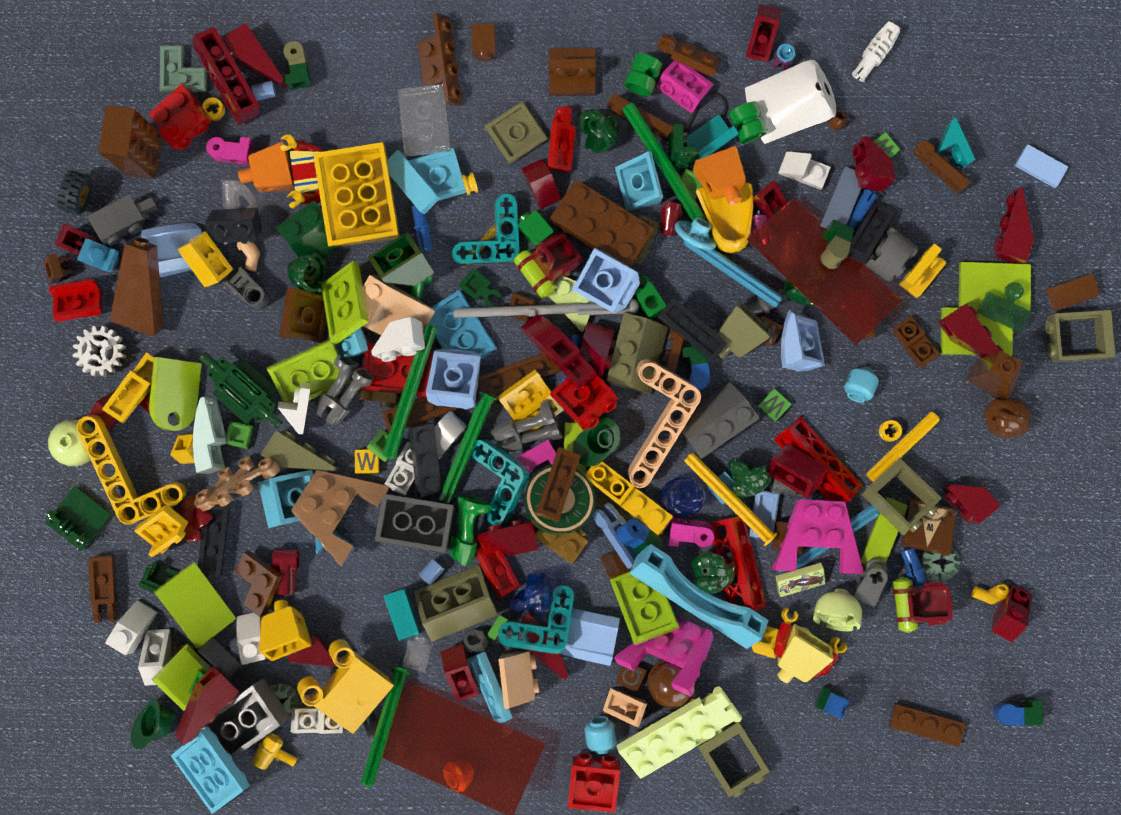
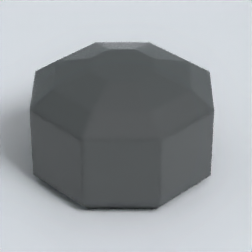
M478 629L468 632L463 640L467 650L474 654L485 651L489 643L484 631Z

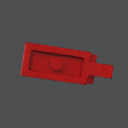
M566 106L556 108L551 127L547 168L564 173L570 172L572 168L576 129L571 121L572 108Z
M481 534L475 536L474 539L477 543L476 557L497 597L500 598L519 588L520 584L503 552L484 540Z

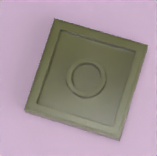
M523 101L484 126L509 165L548 141L547 136Z

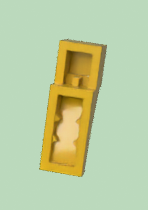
M148 353L143 356L133 371L130 370L102 410L121 423H125L134 409L151 391L154 357Z

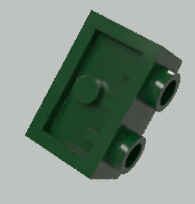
M674 124L668 138V158L675 168H687L688 165H692L697 154V148L686 147L687 132H683V124Z

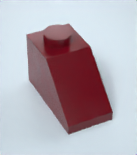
M759 4L746 52L747 58L768 62L782 9Z
M463 644L440 651L444 673L457 702L480 695Z

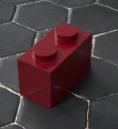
M786 444L772 458L769 474L772 478L808 499L822 484L827 467L793 446Z

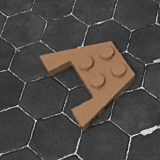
M316 470L291 512L319 540L322 547L335 558L338 565L342 566L353 549V545L332 533L356 495L378 507L382 501L383 494L387 493L389 487Z

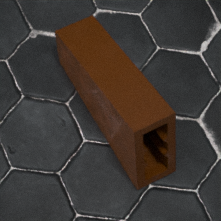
M136 237L125 243L110 321L155 336L164 326L157 245L149 243V240Z
M1000 350L976 360L965 381L998 399L1007 400L1010 399L1019 383L1022 362Z

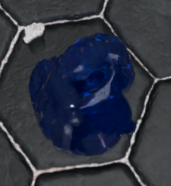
M694 477L673 478L662 487L660 492L661 505L665 511L674 517H686L688 514L699 512L706 500L704 489L701 488V485Z
M538 572L533 575L529 573L527 574L528 579L525 589L520 590L516 596L512 597L510 606L514 611L520 612L534 609L537 615L546 614L551 609L553 602L552 584L544 573Z

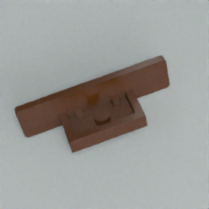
M435 13L433 14L436 36L417 42L423 87L432 88L443 84L445 102L450 105L460 106L462 105V92L458 81L459 71L455 59V45L451 31L452 23L449 17Z

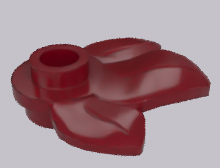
M196 495L185 499L180 509L175 511L188 521L184 530L186 534L183 538L189 542L200 541V528L213 518L209 511H202L194 505Z

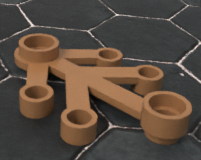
M247 456L239 461L238 466L240 469L235 474L229 467L220 470L217 474L220 479L209 490L204 489L196 495L194 505L202 511L211 509L215 504H219L221 507L226 506L233 499L229 493L241 494L242 496L249 494L254 488L249 480L259 475H262L264 479L272 478L280 471V467L274 459L267 457L259 462V468L245 474L254 466L252 459Z

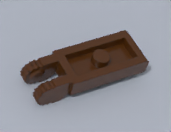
M920 141L913 149L915 157L957 194H960L970 184L965 173L961 170H955L945 156L934 152V146L931 143L929 144V141Z
M115 555L88 557L90 605H92L94 623L102 622L101 604H107L109 622H116Z

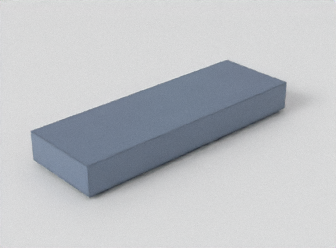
M844 167L821 221V227L827 228L833 219L844 225L847 224L861 190L858 186L855 170Z

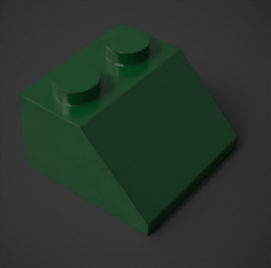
M315 200L276 227L298 257L303 253L317 250L325 258L341 247L328 246L323 211Z
M408 232L368 256L383 282L415 286L434 274Z

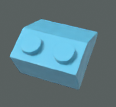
M312 470L273 477L258 482L268 528L299 521L291 511L313 477Z

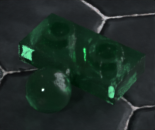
M1018 282L1007 284L1004 289L1005 299L991 292H986L977 313L1015 332L1021 333L1031 311L1014 304L1015 300L1023 296V286Z

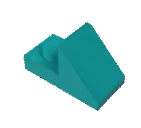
M955 118L946 126L936 153L940 154L952 149L954 162L963 169L970 166L975 161V157L957 118Z

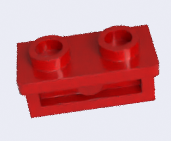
M84 279L82 281L49 286V292L53 297V318L56 322L102 315V290L95 279Z

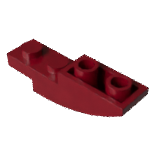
M542 315L534 316L520 327L549 361L552 360L577 389L597 376L596 371L581 356L580 350Z

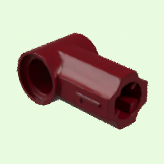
M274 548L273 568L283 575L275 594L295 595L296 572L300 564L299 548Z

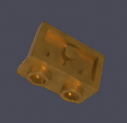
M539 529L535 534L537 540L571 564H573L589 542L585 539L587 534L582 530L572 534L557 535L548 534Z

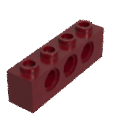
M215 26L195 34L193 48L237 125L259 117L260 105Z

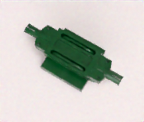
M208 352L203 354L205 357H200V360L209 367L207 376L215 382L213 385L217 387L212 394L245 424L249 425L254 418L260 423L267 419L276 428L280 426L277 422L283 423V420L274 413L276 404L271 400L278 393L276 386L247 360L243 358L236 366L233 363H229L223 357L216 361Z

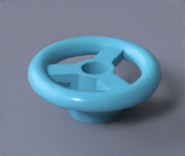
M696 217L693 222L684 220L676 222V232L689 244L703 250H713L716 248L717 244L709 233L711 225L707 221ZM682 227L687 228L689 232H685Z

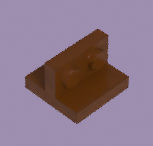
M549 48V96H595V48Z
M288 288L279 337L322 343L326 321L323 296L297 288Z

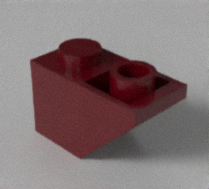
M863 136L853 147L852 151L859 188L884 191L895 180L892 159L868 136Z
M587 323L580 348L581 356L591 365L596 374L602 377L604 368L609 369L613 355L608 353L613 354L617 340L612 339L614 330Z
M945 485L942 488L946 492L944 494L945 498L952 505L956 504L961 510V517L969 524H980L1000 507L988 490L983 487Z
M524 519L510 522L511 527L502 528V524L488 527L489 532L481 533L484 540L508 556L539 550L533 523H524Z
M1011 583L1008 587L1009 593L1000 602L993 616L991 632L1012 643L1028 626L1032 594Z

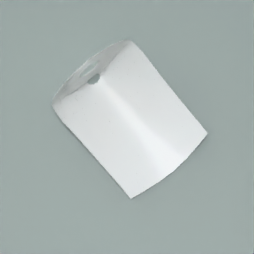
M815 60L802 62L745 88L747 103L757 102L761 111L759 118L763 119L767 126L768 133L761 137L764 144L825 122L836 115V102L832 88ZM817 82L821 87L820 91L817 90L815 87ZM824 82L829 89L830 95H828L825 89Z

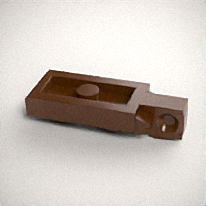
M663 33L657 49L671 54V59L711 77L714 76L721 62V58L716 57L713 53L700 50L693 44L679 41L675 36Z

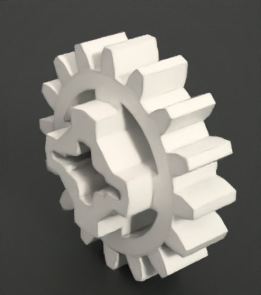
M92 326V332L86 329L83 330L85 336H77L80 343L79 345H73V348L78 349V352L74 353L73 357L80 359L76 365L79 367L84 366L82 371L87 374L91 371V375L95 377L99 373L101 376L106 377L107 371L115 373L114 366H122L119 359L126 358V355L121 353V350L126 349V346L119 344L123 338L120 336L115 337L116 331L112 329L108 331V328L102 326L100 330L98 327ZM103 336L107 337L108 339L100 341L99 339H97V337ZM98 347H101V348H102V349L100 350L101 356L96 355V354L99 353ZM97 361L102 364L99 367L91 365V363H96Z

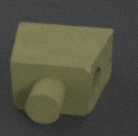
M740 300L717 332V335L728 343L718 355L723 359L731 351L739 358L766 341L772 332Z

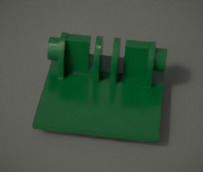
M74 486L55 511L50 510L46 514L48 519L45 523L82 552L111 514L77 486Z

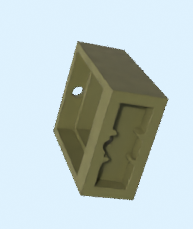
M1111 310L1055 313L1047 317L1045 330L1049 334L1050 343L1047 346V353L1051 357V363L1105 360L1116 357ZM1094 320L1097 353L1062 355L1059 322Z
M901 458L876 479L862 495L903 536L909 530L914 533L923 524L921 519L925 515L928 518L939 509L936 504L941 500V497ZM896 476L926 504L909 522L879 494Z
M733 721L721 728V733L698 745L699 750L728 797L732 795L734 797L740 796L747 790L745 787L753 782L754 784L762 782L766 779V774L770 772L740 723ZM739 734L759 768L729 786L709 752Z

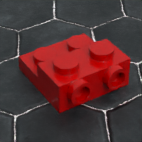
M184 84L179 85L149 113L150 117L160 128L158 130L169 146L176 150L187 148L191 144V140L196 135L204 133L208 129V125L213 121Z
M598 375L579 389L566 378L550 393V396L583 431L587 428H594L599 422L598 417L604 412H611L616 407V401L618 400L614 391Z
M579 753L578 756H573L568 808L615 813L620 777V761L611 755H605L602 759L592 758V755L589 753Z

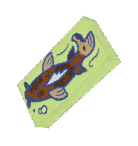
M821 563L775 576L780 597L825 584L824 569Z

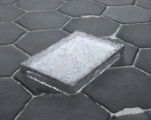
M443 84L398 89L405 157L451 151Z

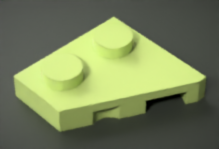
M564 276L554 281L556 289L549 298L556 305L594 303L572 290L576 281ZM578 313L565 314L577 329L583 333L590 315H578Z

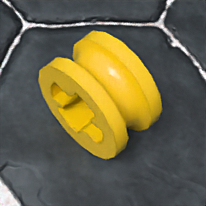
M208 98L204 101L202 107L213 121L219 120L224 116L225 107L219 99ZM211 105L219 106V108H216L218 112L215 114L212 111L208 113V110H211L209 107Z
M473 172L469 176L462 175L467 195H470L472 191L478 193Z
M894 420L883 422L879 427L880 437L887 442L897 440L902 434L901 425ZM888 425H892L891 428L895 427L896 429L892 437H889V434H885V429H888Z

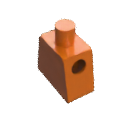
M280 142L249 155L250 168L238 170L241 184L254 182V186L259 192L295 190L288 150L282 151L280 149V146L285 144Z
M736 146L695 161L693 173L713 200L725 196L730 206L742 200L738 191L743 189L746 179Z

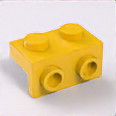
M166 504L138 524L135 532L152 545L148 555L154 557L159 552L161 554L164 553L172 543L175 542L177 544L183 539L186 534L184 530L188 521Z

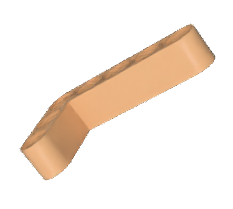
M644 359L638 363L636 368L638 376L644 383L670 397L671 400L628 468V477L632 485L637 488H643L650 483L701 399V394L696 386L650 359ZM647 366L654 367L653 374L648 377L643 376V369ZM667 378L674 379V384L670 388L663 387V382ZM687 390L694 391V396L690 400L683 399V394ZM673 411H682V415L679 419H670L671 413ZM661 431H669V437L667 439H658V435ZM649 451H657V456L654 459H646V454ZM642 470L645 472L643 478H633L636 471Z

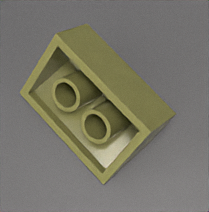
M624 312L606 383L651 395L653 387L640 379L636 368L638 363L644 359H650L659 364L668 327L648 318ZM645 367L642 375L646 377L651 376L654 372V367Z
M480 565L414 591L422 625L431 642L498 616Z

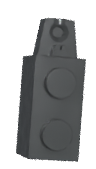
M127 195L92 213L87 218L104 246H111L119 243L122 237L127 234H136L141 231L143 226L146 225L145 221L149 219L148 215L158 208L152 198L140 202L139 199L133 201L130 195Z

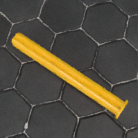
M691 453L685 459V463L765 542L764 546L768 545L778 535L777 532L773 533L694 453Z

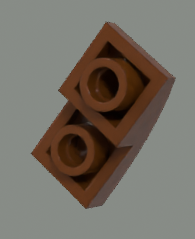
M1093 273L1046 288L1053 311L1100 296Z
M909 316L892 329L902 347L920 370L939 357L940 353L925 337V331L912 316Z

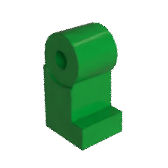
M643 274L639 276L640 284L633 296L643 310L645 317L653 321L658 318L657 316L665 308L666 304L653 284Z

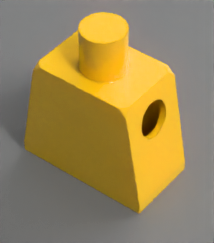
M276 601L274 603L275 612L265 615L261 619L259 653L269 660L274 661L312 646L303 615L292 606H289L288 601Z

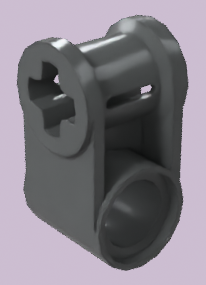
M242 267L238 268V272L230 281L224 282L231 291L254 309H264L269 303L267 292ZM260 292L261 298L259 301L252 302V296Z
M873 558L866 563L863 574L857 579L851 593L856 600L873 607L877 604L888 579L886 563L878 558Z

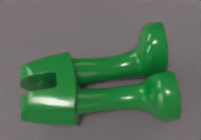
M458 496L456 536H451L450 555L451 558L464 566H469L472 563L477 544L473 537L475 519L479 514L489 513L491 504L482 502V499L478 497Z

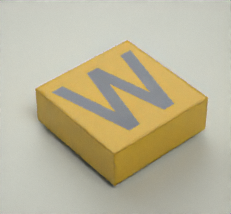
M355 450V474L380 473L378 456L370 450Z

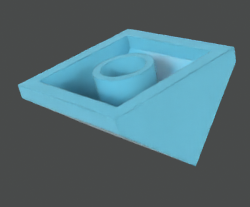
M651 151L615 167L626 211L661 204L663 195Z

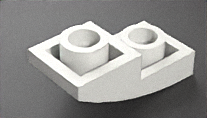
M409 442L405 445L396 461L395 467L385 482L389 489L404 497L415 480L411 443Z
M292 708V733L329 734L343 732L341 725L317 708Z

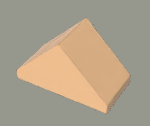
M610 688L603 711L639 727L647 703L643 699Z

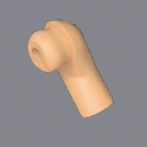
M237 242V248L242 250L247 256L244 269L256 272L260 256L258 247L254 242L249 244Z

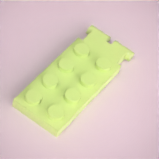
M716 687L711 695L702 700L698 697L616 746L621 756L641 779L721 733V728L733 721L736 723L740 722L742 716L722 688Z

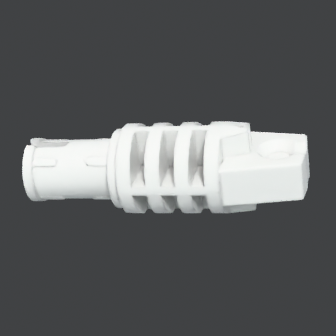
M888 22L875 35L863 52L862 61L852 72L854 78L858 80L860 77L859 81L864 82L873 67L881 64L893 47L900 33V27Z

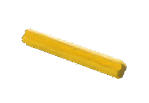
M930 412L866 473L867 477L872 482L878 479L940 421V418L934 412Z

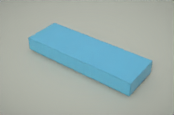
M397 150L388 159L390 176L417 209L425 214L440 199L438 194L402 151Z
M481 652L468 657L494 722L497 724L512 719L509 708L504 709L503 693L486 653Z

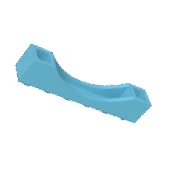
M652 544L648 545L637 555L629 572L631 575L746 649L762 639L769 620L748 607L725 602L700 590L678 570L669 555Z

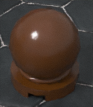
M659 660L651 667L648 673L647 686L657 704L665 708L676 709L685 706L691 701L696 692V681L694 684L695 690L691 697L673 689L671 682L682 668L665 660Z

